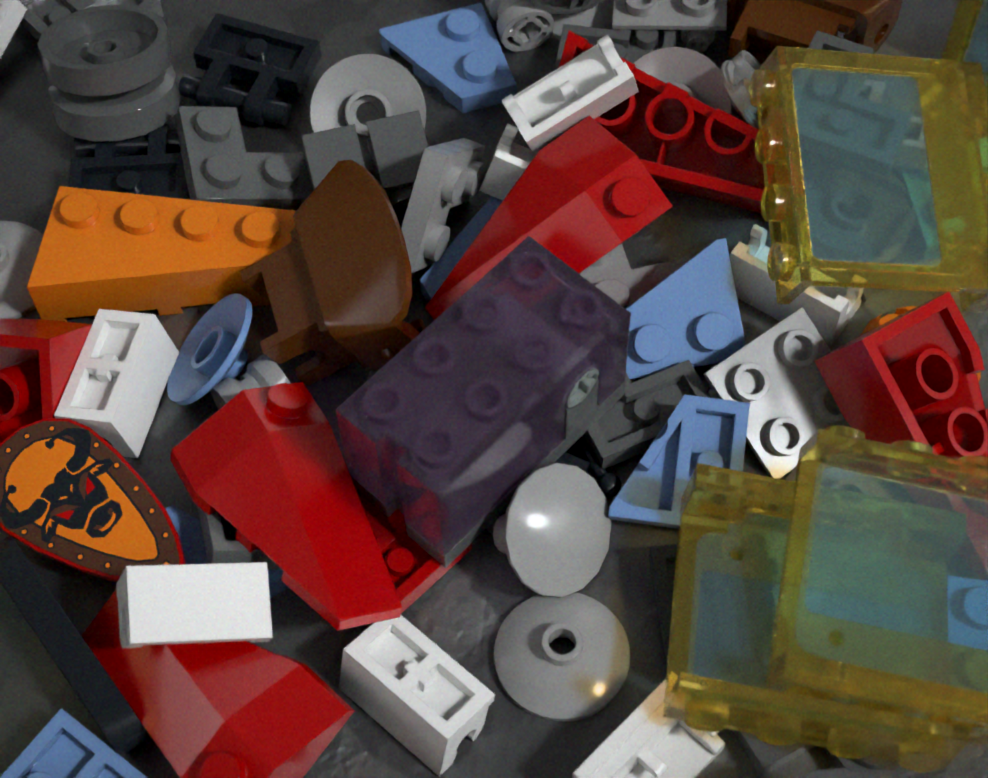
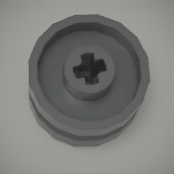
M129 5L97 6L79 10L62 17L42 32L37 46L44 74L48 83H50L48 93L53 115L58 127L72 137L94 142L126 140L145 135L165 125L177 113L180 93L176 73L170 64L172 48L169 31L161 16L148 9Z

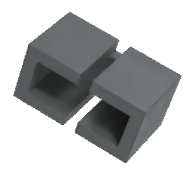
M419 110L366 121L369 134L367 145L375 177L385 190L395 211L407 210L424 148L428 147ZM355 124L302 135L304 157L313 191L338 161L351 159L365 167Z

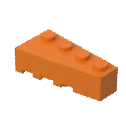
M59 186L27 289L42 320L67 322V318L96 317L99 309L127 312L157 309L159 316L183 314V308L206 304L215 305L222 298L234 293L242 294L248 298L252 307L271 305L267 291L259 295L243 282L241 271L293 242L290 232L296 227L293 218L296 211Z

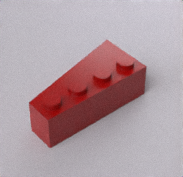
M569 30L559 67L594 45L590 44L587 39ZM621 58L633 73L639 92L594 120L638 156L660 188L772 216L788 160L789 145L719 108L716 110L690 96L689 92L669 82L665 83L636 68L635 64Z

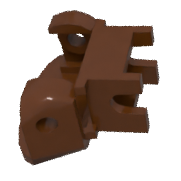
M727 0L726 26L735 28L730 37L728 56L733 58L742 50L749 52L760 63L765 73L764 78L773 88L785 87L789 89L816 31L836 37L838 31L845 33L843 39L874 48V55L895 26L903 0Z
M351 159L338 161L294 213L293 218L296 227L290 232L293 242L241 271L243 282L259 295L267 291L278 332L260 341L262 352L280 365L304 352L315 351L316 355L295 368L297 378L307 386H311L355 361H358L362 367H370L372 370L398 369L410 366L425 356L431 348V342L423 320L418 318L411 323L403 321L408 314L412 297L411 264L405 240L389 198L382 186L365 167Z

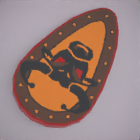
M43 418L19 427L0 443V527L8 535H11L16 540L44 556L79 571L113 582H118L126 566L186 564L180 537L167 510L125 458L90 427L71 419Z

